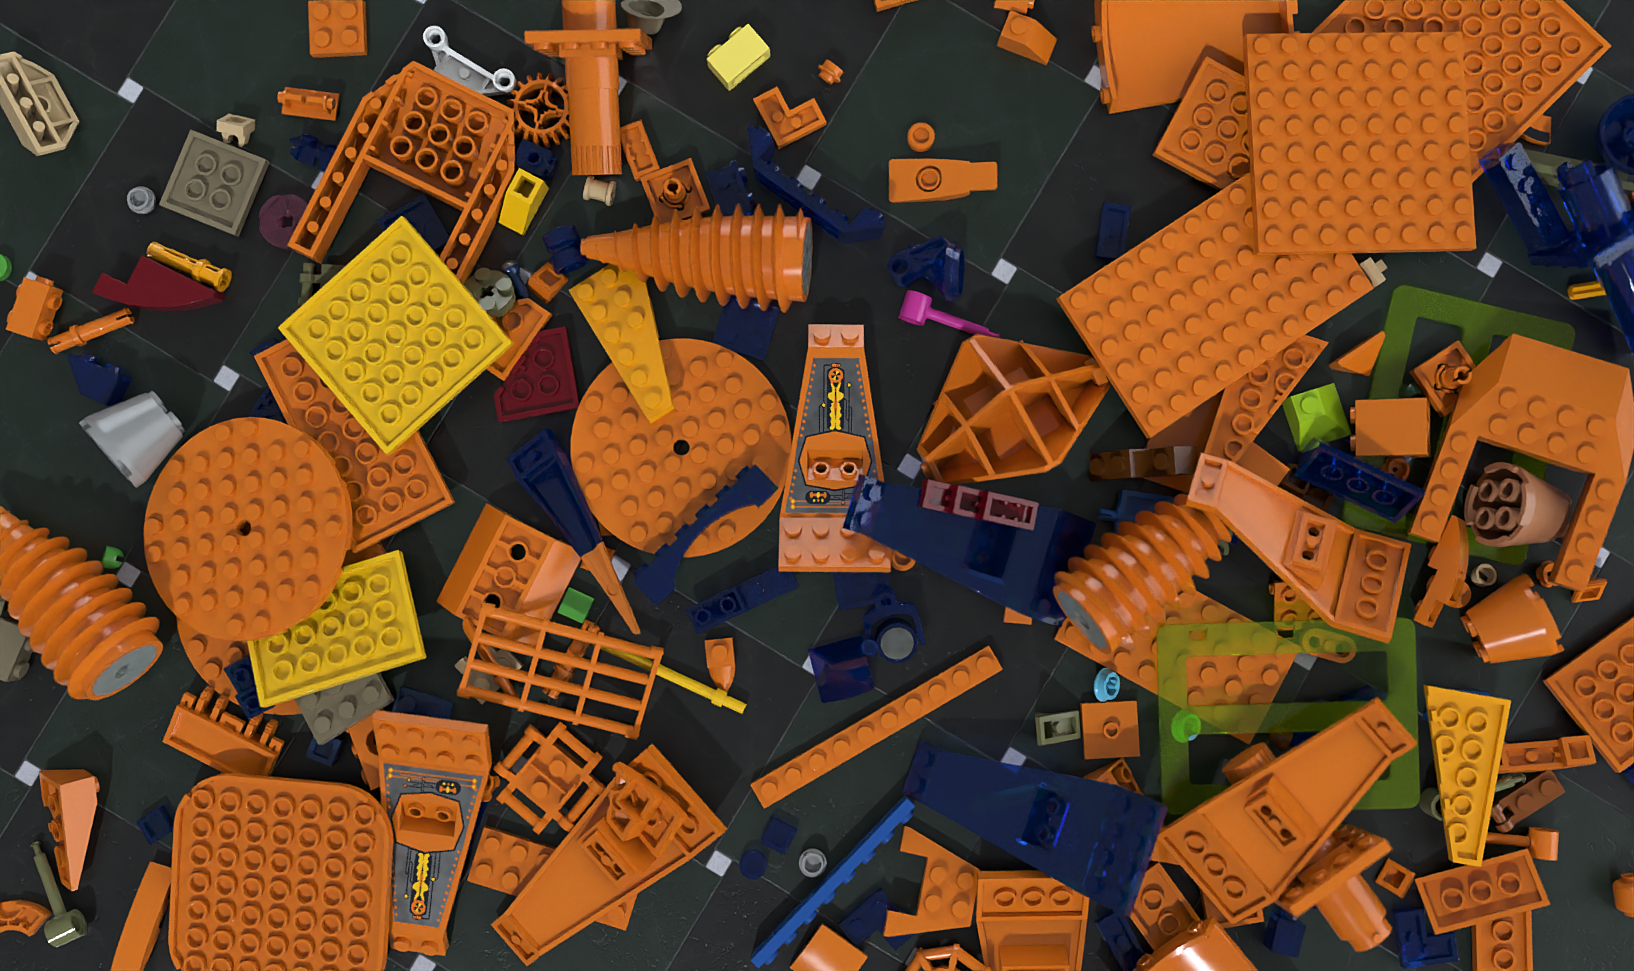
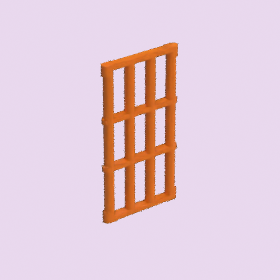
M483 602L480 606L479 621L459 689H457V696L467 699L472 697L517 708L520 712L525 710L570 721L573 725L577 726L582 724L623 734L626 738L637 740L658 665L664 654V648L653 645L648 647L605 636L602 632H598V634L550 622L548 618L539 619L496 608L493 604ZM485 617L540 630L536 646L483 633L482 628ZM546 632L595 644L591 659L542 648ZM478 643L532 656L529 672L475 659ZM603 646L653 659L649 674L598 662L597 658L600 647ZM538 658L587 670L583 685L535 674ZM471 669L524 682L525 686L521 698L467 685ZM593 672L646 685L642 699L639 700L589 687ZM531 684L580 696L576 711L528 700L527 697ZM588 698L637 710L638 713L634 726L582 713L585 699Z

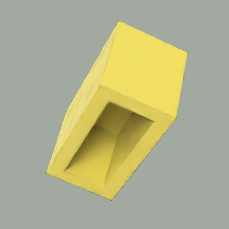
M747 24L743 28H736L730 34L729 40L722 46L720 44L716 45L709 52V57L707 58L708 67L723 85L731 91L770 58V48L753 28Z

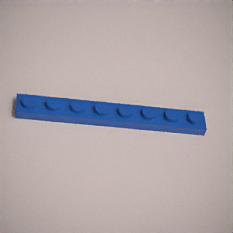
M906 794L751 954V962L758 969L764 963L769 965L778 955L777 949L783 943L788 945L797 936L798 932L796 929L803 922L807 925L818 913L816 909L821 903L828 904L837 894L835 889L842 882L847 884L855 876L856 871L854 869L861 862L866 864L876 853L874 851L876 846L880 842L883 844L887 843L895 834L893 829L900 822L905 824L913 816L914 811L912 809L915 805Z

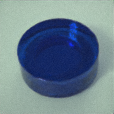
M758 850L746 851L741 856L739 862V869L742 875L748 879H758L763 876L767 868L765 855Z

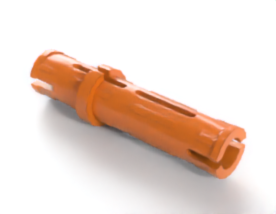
M124 307L121 310L84 325L71 326L69 331L47 338L48 345L57 344L50 347L53 353L58 354L76 345H86L88 340L133 324L135 319L134 316H127L132 314L128 307Z
M585 619L580 629L597 633L601 628ZM574 639L566 654L583 657L591 643ZM556 663L553 667L555 671L551 678L563 681L573 679L575 667ZM548 688L542 689V692L545 694L549 693L548 696L556 700L561 693L560 691Z

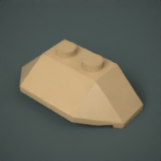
M16 52L0 54V105L22 145L37 156L66 149L79 124V120L54 74L33 62L23 59Z

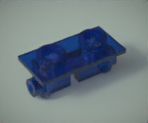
M301 134V136L289 139L290 142L295 143L290 150V154L294 156V159L310 166H315L316 159L319 158L318 169L322 171L326 170L338 147L333 144L325 145L320 143L317 137L310 134Z

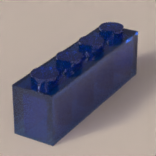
M1520 142L1499 144L1478 160L1528 251H1551L1571 236Z

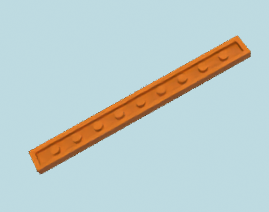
M987 645L753 781L750 785L765 809L1003 669L990 646Z

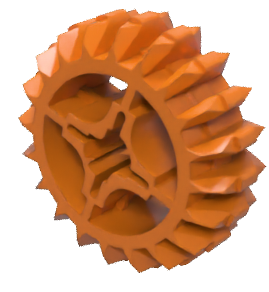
M538 72L537 80L533 81L532 77L527 75V84L524 85L523 82L518 81L517 85L520 90H511L510 93L515 99H508L507 105L515 112V134L517 137L523 136V141L527 144L533 139L535 147H539L541 141H543L545 147L549 148L551 145L550 140H554L556 145H560V136L563 135L565 139L570 138L567 130H570L568 91L566 90V84L564 85L563 78L559 77L554 81L553 74L549 73L544 80L543 75ZM540 92L536 99L529 100L533 95ZM552 92L563 98L564 110L553 105ZM547 106L549 110L547 112L544 111L545 114L540 115L539 109L543 110V107ZM523 111H527L529 115L534 116L535 129L525 124ZM559 121L557 124L547 129V126L550 122Z

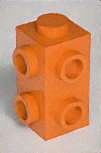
M37 276L34 281L24 277L22 283L17 288V298L13 309L7 316L8 324L5 330L46 342L47 336L53 330V319L56 310L62 304L63 290L53 287L54 281Z

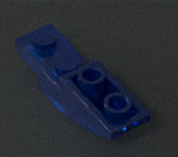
M777 566L687 608L686 611L696 633L699 634L800 586L793 572H779V567Z

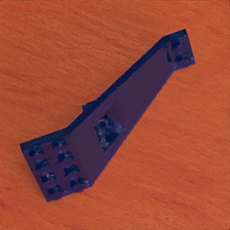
M859 474L842 528L862 534L1018 614L1062 627L1063 621L1067 617L1054 596L1053 587L1056 586L1055 574L1059 571L1069 574L1068 560L1071 557H1079L1085 560L1084 549L1087 545H1090L1096 526L1095 522L1058 508L1038 505L1034 530L973 519L918 507L922 488L886 483Z

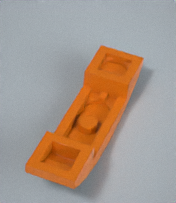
M1590 735L1561 737L1558 740L1503 743L1498 774L1546 771L1595 764L1597 762Z

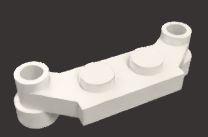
M430 26L424 31L423 40L432 50L436 62L434 71L487 97L504 94L511 95V90H517L516 78L510 70L499 69L493 75L450 49L447 35L440 27Z

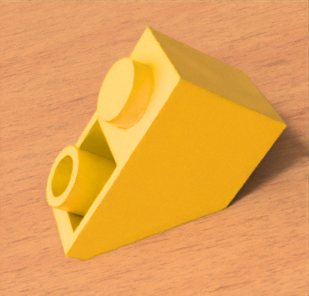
M519 168L506 191L499 223L524 236L549 190L546 183Z

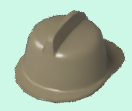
M624 0L621 2V8L626 12L627 29H641L646 34H656L661 29L665 18L680 13L682 4L679 0Z

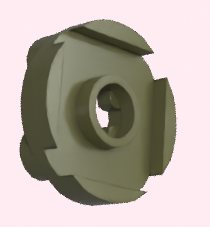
M480 268L475 272V275L471 276L463 284L491 317L496 315L499 318L505 315L515 303L516 295L512 281L506 274L500 271ZM492 292L493 295L491 297L486 296L483 298L484 294Z

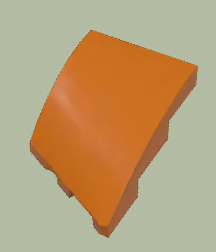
M617 762L613 765L616 777L615 785L610 789V805L607 810L606 822L622 841L639 837L655 857L662 855L688 815L655 783L631 767Z

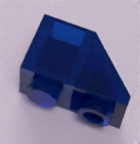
M82 352L81 356L69 353L67 359L81 395L107 406L121 403L132 379L122 374L123 368L107 363L105 367L97 363L99 358Z

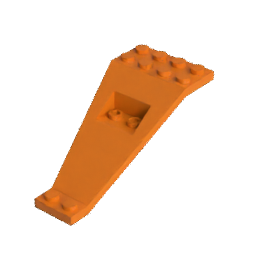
M1201 453L1186 506L1214 513L1331 627L1389 644L1394 629L1411 544L1354 528L1229 460ZM1309 532L1315 533L1317 536H1311ZM1303 556H1308L1311 560L1304 559Z
M653 744L627 766L655 783L688 816L662 855L655 857L639 837L622 841L606 822L607 810L610 805V789L615 785L614 777L509 908L491 924L526 966H529L550 949L689 861L727 830L724 824Z
M1090 870L977 871L975 916L984 965L990 966L992 971H1081L1091 886Z

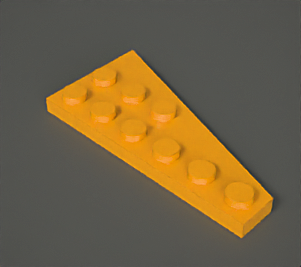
M609 264L569 289L568 291L648 421L653 423L675 409L669 380L665 371L664 357L660 348L659 335L647 283L641 282L636 272L629 269L623 272L619 266Z
M1423 684L1448 858L1455 863L1481 867L1511 700Z

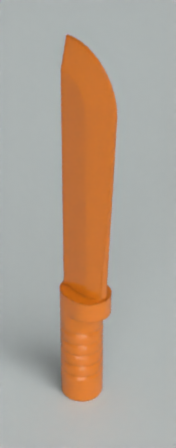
M466 617L463 620L462 626L466 636L472 643L476 628ZM478 643L476 651L482 660L498 664L488 647ZM493 675L495 683L499 684L504 694L520 697L508 678Z

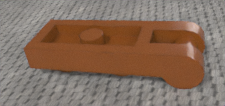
M1552 770L1538 771L1527 778L1525 783H1519L1494 799L1490 817H1493L1495 820L1494 825L1499 833L1508 832L1515 824L1565 793V790ZM1505 807H1507V809L1510 812L1506 816L1502 812Z

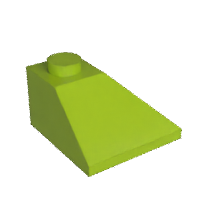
M1334 383L1288 397L1282 403L1298 451L1352 435Z

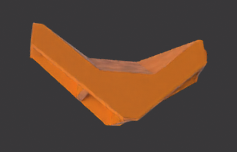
M976 334L962 342L918 444L917 451L923 461L920 464V468L927 479L932 477L934 481L951 485L1046 472L1062 462L1110 388L1107 377L1097 361L1090 355Z

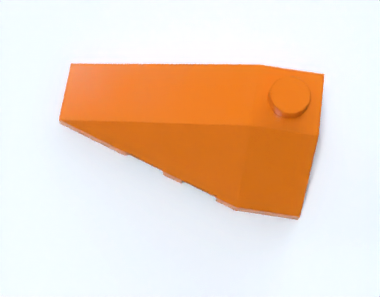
M84 769L39 771L44 807L49 806L53 820L48 823L49 831L52 832L55 841L59 844V846L54 848L60 880L69 890L75 891L78 890L96 811V793L100 789L99 782L95 776Z

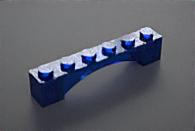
M756 464L751 468L746 465L735 476L738 481L731 488L726 484L715 495L718 500L711 507L705 504L695 514L698 519L691 526L687 523L684 524L674 534L677 539L670 546L667 543L662 545L654 553L657 558L650 565L645 562L634 572L637 578L632 582L655 606H658L677 588L674 580L679 564L688 548L706 528L723 516L738 509L755 506L759 509L778 491L779 488Z

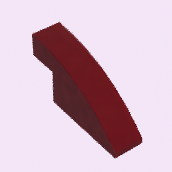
M143 255L137 263L128 283L102 273L92 291L97 295L124 305L153 311L198 309L222 302L226 297Z

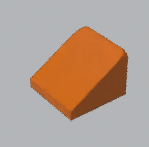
M547 262L530 276L527 288L547 304L568 282V279Z
M1388 858L1375 882L1399 897L1404 898L1416 874Z

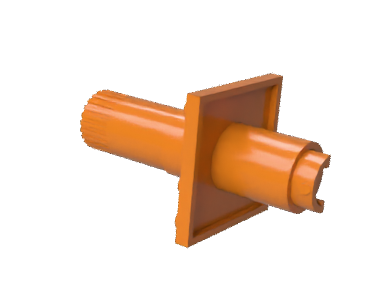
M562 0L563 31H524L525 44L532 46L534 51H538V53L548 55V57H561L565 59L572 175L622 174L618 60H623L622 51H626L629 55H646L645 50H652V39L641 29H617L615 0Z
M1261 742L1236 755L1224 766L1222 772L1229 782L1234 785L1276 758L1268 746ZM1264 805L1266 809L1271 810L1268 806ZM1349 823L1346 825L1340 824L1274 903L1294 917H1298L1310 907L1316 905L1340 940H1348L1356 952L1371 949L1388 937L1392 927L1385 918V907L1360 872L1391 851L1392 848L1384 838ZM1283 828L1286 832L1291 833L1289 829Z

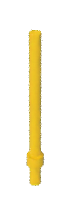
M600 647V649L650 672L652 660L615 649ZM661 664L658 665L656 675L712 700L711 703L716 706L722 707L723 705L743 714L747 704L728 696V692L720 688L715 690Z

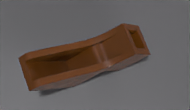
M1196 446L1126 449L1089 454L1090 481L1195 474L1198 465Z

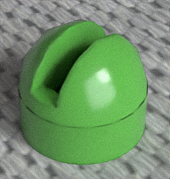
M106 546L101 563H103L104 568H118L123 563L116 561V558H124V554L118 548Z

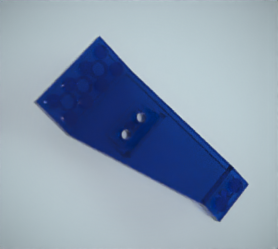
M925 741L919 742L902 791L903 794L921 802L1076 892L1125 917H1131L1168 806L1120 785L947 752ZM1055 803H1056V804H1057V809L1054 811V806H1055Z

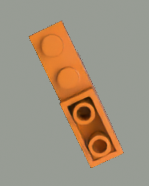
M1454 515L1451 516L1450 520L1446 521L1438 544L1433 546L1429 553L1428 559L1430 561L1428 566L1437 569V572L1428 580L1426 586L1428 591L1424 599L1417 603L1414 610V621L1433 628L1444 603L1454 608L1456 607L1466 578L1469 557L1467 526L1464 520Z

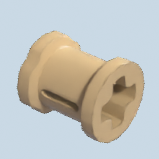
M589 175L585 182L583 199L589 200L591 198L603 201L607 206H611L616 193V182L606 183L595 180L593 176Z

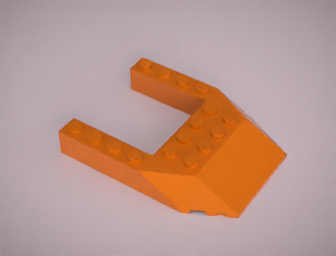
M412 61L399 74L391 76L385 81L384 85L373 93L372 91L362 98L287 246L297 253L321 264L370 167L462 211L440 258L460 282L464 284L469 279L495 227L506 191L515 174V112L513 109Z
M1513 333L1471 371V380L1461 385L1407 534L1433 543L1439 542L1477 440L1587 475L1548 582L1576 592H1585L1625 486L1634 451V399L1629 368Z

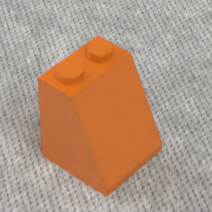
M1427 398L1355 400V407L1350 408L1351 424H1356V435H1351L1350 446L1351 451H1356L1357 457L1431 458L1430 402Z

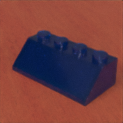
M1313 437L1301 451L1294 476L1393 523H1397L1425 495V491L1416 484L1316 437Z

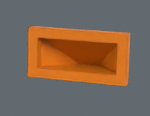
M1381 331L1371 335L1328 364L1329 367L1333 370L1370 376L1385 339V333Z

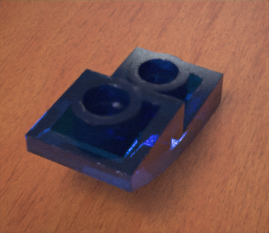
M250 654L224 667L225 673L237 691L235 698L248 719L275 707V705L266 708L260 707Z

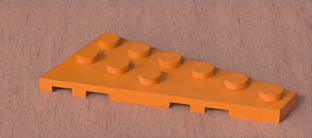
M1303 335L1224 388L1203 453L1226 459L1236 464L1329 342Z

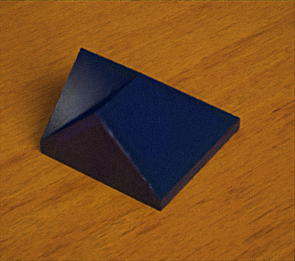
M861 635L808 649L822 703L850 699L875 689Z

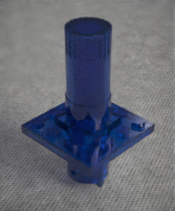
M1585 160L1581 164L1572 167L1571 162H1564L1555 170L1560 181L1557 185V190L1574 229L1531 253L1528 257L1532 265L1545 267L1561 266V268L1578 267V269L1593 268L1634 356V201L1628 200L1612 163H1601L1593 166L1591 160Z

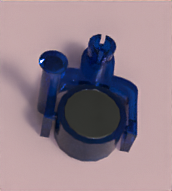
M881 584L873 592L876 608L868 611L862 617L865 631L861 633V650L863 654L872 656V658L878 657V650L880 656L886 661L894 664L904 663L910 660L916 653L918 639L921 645L926 644L918 612L914 603L909 601L897 602L893 588L889 585ZM883 594H885L886 596H889L888 599H886V600H881V598L883 597ZM896 614H908L913 617L917 632L914 631L912 625L906 620L890 618L882 622L877 628L875 641H873L870 629L876 621Z

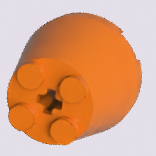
M1526 573L1512 578L1467 610L1465 616L1460 617L1467 633L1469 632L1472 638H1476L1477 641L1472 642V645L1478 657H1481L1484 663L1489 662L1492 664L1552 656L1564 651L1562 644L1559 645L1556 642V639L1561 638L1555 621L1544 599H1541L1537 591L1533 592L1531 589L1534 584Z

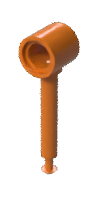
M1529 827L1527 836L1487 832L1485 843L1526 847L1532 858L1557 860L1559 831L1542 827Z

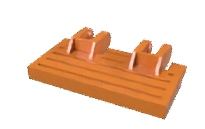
M207 686L203 690L195 708L193 706L197 696L189 692L183 694L180 704L176 706L162 742L223 773L271 776L285 741L274 736L279 724L277 720L271 719L261 736L257 734V730L262 721L263 713L256 711L252 715L245 732L242 733L246 721L225 711L229 702L228 695L222 694L217 699L212 711L208 709V706L213 697L214 688Z

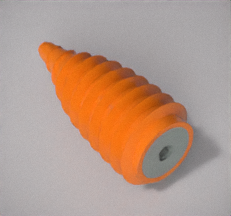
M738 203L732 216H723L720 206L717 204L713 215L703 218L699 207L696 206L692 218L682 220L678 210L675 209L669 222L660 223L655 214L651 225L638 228L637 224L634 223L633 229L619 232L615 230L614 233L591 235L581 240V255H586L587 258L601 261L604 264L609 263L619 266L623 272H626L628 269L634 271L641 282H646L649 277H653L661 292L667 290L670 283H674L675 289L681 298H685L690 289L695 288L700 302H706L711 292H715L719 304L725 306L731 296L736 295L740 307L745 309L753 297L757 298L762 311H766L772 299L778 300L781 311L786 313L792 301L806 302L808 297L812 268L813 234L811 218L804 217L801 208L796 217L785 216L782 206L779 204L774 216H764L759 203L753 216H744Z
M1186 494L1175 496L1174 504L1165 501L1157 502L1154 505V513L1149 511L1138 512L1135 516V523L1124 521L1118 525V535L1104 533L1101 536V547L1087 545L1084 549L1085 560L1079 557H1071L1068 560L1069 574L1061 571L1055 574L1056 586L1053 587V592L1060 608L1079 633L1099 651L1110 654L1118 646L1134 651L1135 646L1131 636L1136 632L1143 637L1149 638L1151 634L1147 622L1153 619L1158 623L1165 624L1166 617L1162 609L1166 604L1179 610L1181 602L1177 593L1182 590L1191 595L1195 594V585L1191 579L1193 575L1208 579L1209 571L1205 564L1207 558L1216 562L1221 561V553L1217 546L1221 540L1230 543L1231 536L1228 532L1230 528L1214 513L1186 506L1188 499Z
M0 505V596L3 600L9 602L8 612L10 616L19 620L18 628L21 634L30 637V648L34 652L42 654L41 661L47 669L54 670L55 681L60 685L68 686V694L72 698L100 700L114 695L134 683L153 666L162 653L163 644L155 636L160 625L159 619L156 617L143 618L146 613V605L140 602L130 603L133 592L128 588L116 589L119 580L116 575H101L104 568L103 563L96 560L85 562L88 556L85 549L73 548L67 550L70 545L67 537L48 539L50 533L48 528L33 529L28 525V520L21 521Z

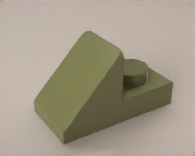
M1079 710L1035 713L1038 745L1042 746L1081 738Z

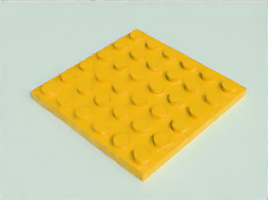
M403 216L399 217L278 327L386 455L393 453L514 345L511 339Z

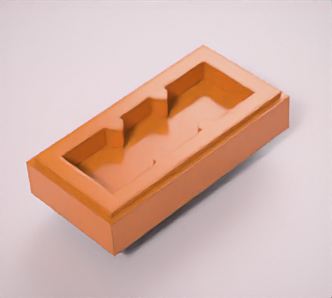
M638 120L620 127L621 145L635 181L641 180L640 177L660 170L642 121Z

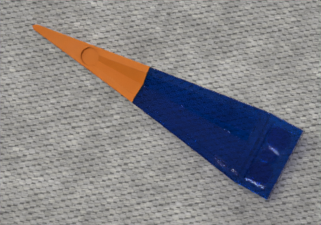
M543 429L509 456L507 460L518 482L580 556L634 634H640L636 619L568 455L562 451L552 430Z

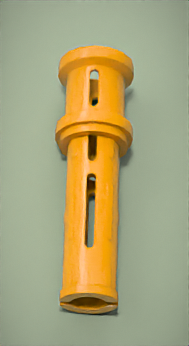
M152 242L147 248L148 258L191 275L194 281L198 283L205 282L212 285L216 291L223 292L231 282V270L213 266L206 259H193L157 242Z

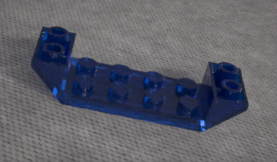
M750 124L747 130L756 182L799 212L801 208L805 217H810L814 224L842 244L879 239L883 236L886 222L883 220L884 216L876 209L871 208L868 210L863 206L850 224L847 222L849 218L837 209L833 212L826 207V201L815 193L810 195L805 192L803 184L793 177L788 179L780 173L782 170L770 161L775 155L774 144L771 139L772 135L764 128L759 126L756 129Z

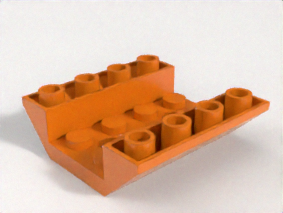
M486 503L436 602L463 620L467 617L473 625L477 626L481 611L480 606L483 602H486L489 595L495 594L500 599V609L539 619L548 618L551 621L581 561L580 557L585 552L562 540H557ZM516 544H521L526 549V555L521 560L514 559L511 554L512 548ZM485 617L482 628L495 636L534 646L537 644L540 630Z

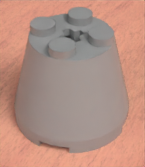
M153 391L88 415L79 422L85 432L92 437L103 453L131 481L135 488H138L147 481L181 440L182 434L186 432L181 426V422L171 411L166 414L168 411L162 405L163 402Z

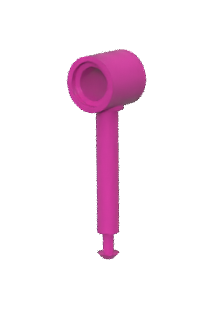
M907 290L898 318L915 325L924 326L928 318L973 335L981 334L996 338L1001 337L999 332L998 334L989 332V328L931 308L933 299L916 291Z

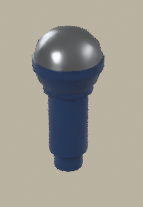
M514 260L505 261L501 266V272L511 279L521 299L529 298L528 290L520 277L519 264Z

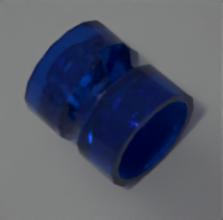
M575 225L558 227L543 235L542 239L547 252L553 254L550 260L556 274L570 273L589 263L586 255H581L580 246L578 245L581 239Z

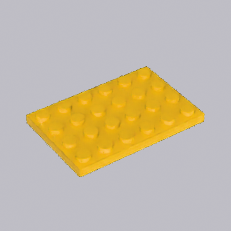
M396 550L342 567L343 572L335 588L319 609L308 619L300 621L289 628L287 632L262 640L247 641L260 707L266 708L426 658L401 551Z

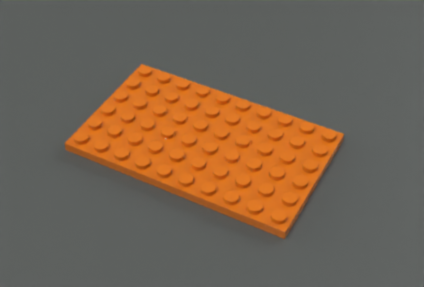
M1249 172L1056 298V300L1148 439L1374 289V287L1351 253L1255 255L1251 176Z

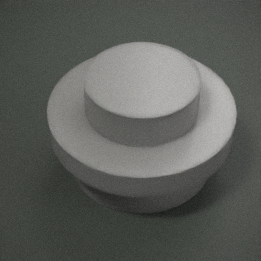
M139 186L129 191L127 203L132 211L138 214H147L155 207L156 197L150 189Z
M812 848L801 854L799 867L806 876L817 877L826 869V857L820 850Z

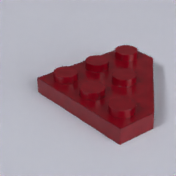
M566 327L538 331L524 355H521L511 369L510 375L494 394L499 423L578 409L580 399Z

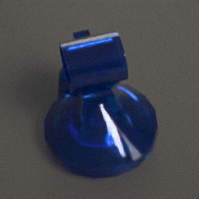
M941 235L929 239L924 244L909 243L907 250L895 254L888 260L887 269L892 281L897 286H908L915 279L923 275L935 285L947 302H955L957 297H961L963 292L965 275L964 249L959 247L957 241H949ZM900 267H907L904 273H896Z

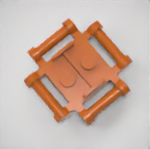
M562 722L558 723L548 737L529 724L524 730V736L502 762L498 761L493 767L496 773L510 782L496 800L501 804L506 803L534 827L532 830L538 835L552 819L556 820L564 830L570 832L576 825L574 822L593 799L606 788L591 774L603 756L598 752L593 753L566 730L567 726ZM558 738L588 763L584 766L559 745L556 740ZM536 741L540 747L518 773L514 772L511 769L531 743ZM585 782L589 788L567 815L564 814L560 809L579 786ZM516 788L519 789L544 810L546 814L540 818L512 793Z

